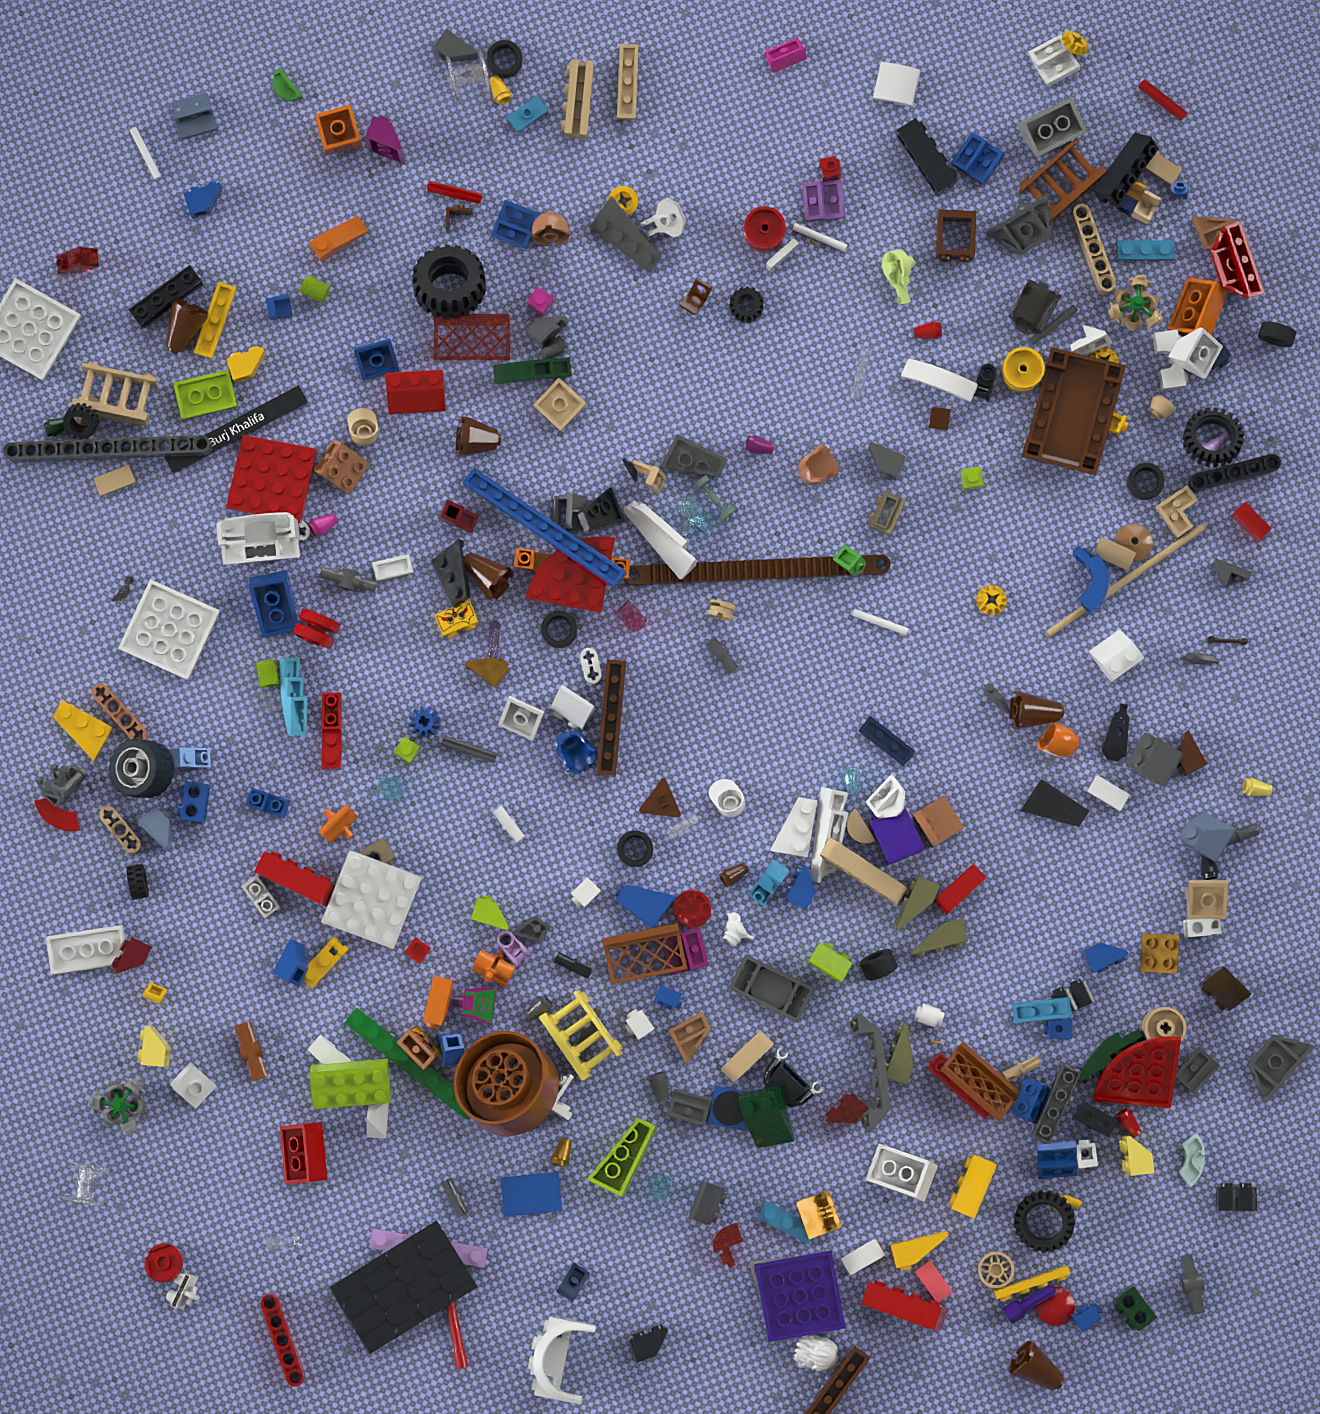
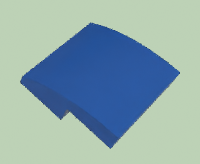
M971 132L951 161V164L984 186L1005 154L988 144L987 140Z
M504 200L491 236L527 249L532 238L533 222L541 213Z
M1076 1141L1037 1144L1038 1179L1077 1176Z

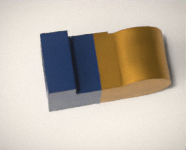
M1137 179L1115 209L1130 217L1147 184Z

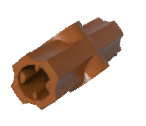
M248 1021L234 1026L240 1044V1053L244 1063L247 1065L252 1082L268 1077L262 1058L263 1052L259 1041L256 1040L251 1022Z

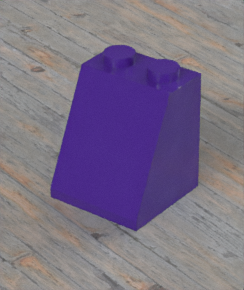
M906 808L896 817L881 819L877 818V816L872 817L873 821L869 825L887 866L922 852L925 849Z

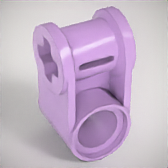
M502 931L499 933L497 943L516 967L523 958L531 955L511 932ZM503 934L510 935V944L503 945L500 942V937Z

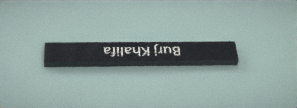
M298 385L204 435L213 444V449L208 455L165 457L173 474L241 439L242 435L247 436L307 404L308 401ZM207 441L200 442L199 449H205ZM188 444L181 447L180 450L187 449Z

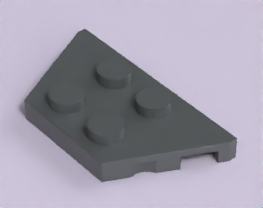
M1045 194L988 230L986 234L989 237L997 238L1002 241L1001 244L1011 247L1015 252L1023 255L1053 235L1048 196Z
M1272 1035L1248 1062V1067L1265 1103L1269 1101L1315 1046L1277 1035Z

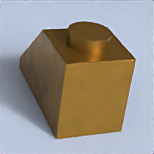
M491 657L470 660L465 663L466 667L495 689L510 671L507 667L509 664L502 658L497 660Z

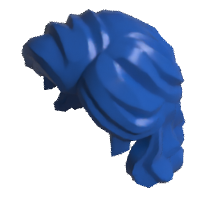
M571 730L570 732L561 733L556 737L557 755L564 762L567 772L572 771L575 774H579L582 771L585 772L586 766L591 768L592 764H595V761H597V750L588 743L586 736L581 732Z

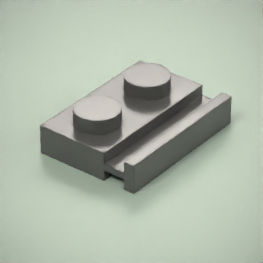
M1197 1047L1176 1071L1175 1078L1193 1094H1196L1220 1065L1203 1049Z
M674 1088L667 1116L704 1126L712 1099Z

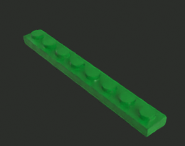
M356 1007L344 1023L466 1119L468 1115L461 1109L455 1097L454 1084L431 1066L423 1070L396 1043L398 1040Z

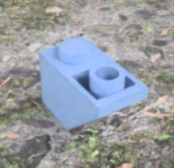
M178 747L168 749L173 758L174 769L211 768L210 748Z

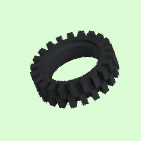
M1210 407L1205 408L1204 412L1201 409L1197 412V415L1194 413L1191 419L1189 418L1183 434L1184 448L1187 447V454L1192 453L1190 457L1192 460L1197 457L1198 464L1201 465L1202 461L1206 462L1205 466L1209 467L1210 463H1213L1214 468L1218 467L1219 463L1221 467L1225 466L1226 462L1230 464L1233 458H1237L1244 442V431H1242V424H1238L1239 419L1237 417L1232 419L1233 414L1231 412L1225 415V409H1222L1220 413L1217 407H1214L1213 411H1210ZM1217 424L1229 433L1231 443L1223 450L1211 451L1204 448L1198 442L1196 432L1203 425Z
M1039 1190L1037 1193L1032 1192L1029 1196L1027 1195L1019 1203L1014 1215V1228L1016 1229V1235L1020 1237L1019 1241L1021 1243L1024 1242L1026 1244L1025 1247L1028 1249L1031 1247L1035 1252L1039 1250L1041 1253H1046V1251L1051 1253L1056 1249H1061L1071 1238L1075 1228V1214L1071 1209V1204L1066 1202L1067 1199L1065 1197L1061 1198L1059 1193L1056 1192L1054 1194L1050 1190L1047 1192ZM1045 1204L1058 1210L1062 1217L1063 1225L1056 1236L1044 1239L1031 1233L1027 1226L1026 1218L1028 1212L1033 1207Z

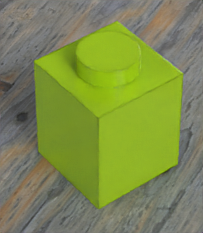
M981 466L961 470L960 476L963 491L982 489L984 484Z
M403 737L393 753L409 764H412L421 747Z

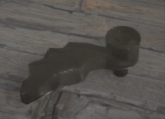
M133 576L125 578V585L119 589L112 599L113 602L117 600L122 601L128 597L130 593L129 584L134 583L135 580Z

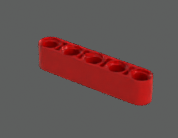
M270 1293L261 1299V1308L286 1381L289 1385L296 1387L304 1382L305 1372L280 1299L276 1294ZM268 1297L275 1300L273 1308H268L265 1304ZM273 1316L281 1318L282 1323L280 1326L276 1327L272 1324ZM279 1335L287 1336L288 1343L286 1345H281L278 1342ZM287 1353H291L294 1356L292 1364L285 1361L284 1357ZM292 1372H298L301 1375L299 1382L292 1381Z

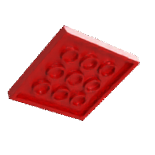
M242 435L226 508L250 514L287 512L293 515L295 519H298V523H301L317 449Z

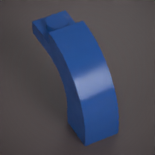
M1077 546L1073 550V557L1088 570L1092 579L1090 587L1078 598V603L1092 616L1101 607L1106 598L1109 585L1108 570L1098 553L1091 558L1092 555L1086 548L1082 549L1080 546Z

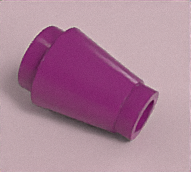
M749 435L745 450H748L749 453L772 455L775 444L757 435Z

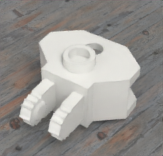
M667 197L658 203L656 213L652 217L640 222L642 226H646L655 221L657 228L647 231L645 233L647 237L658 232H664L672 237H677L684 232L686 218L679 203Z

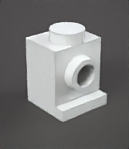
M1090 1139L1078 1140L1077 1168L1098 1166L1095 1143H1090ZM1083 1150L1088 1151L1087 1157L1082 1156Z

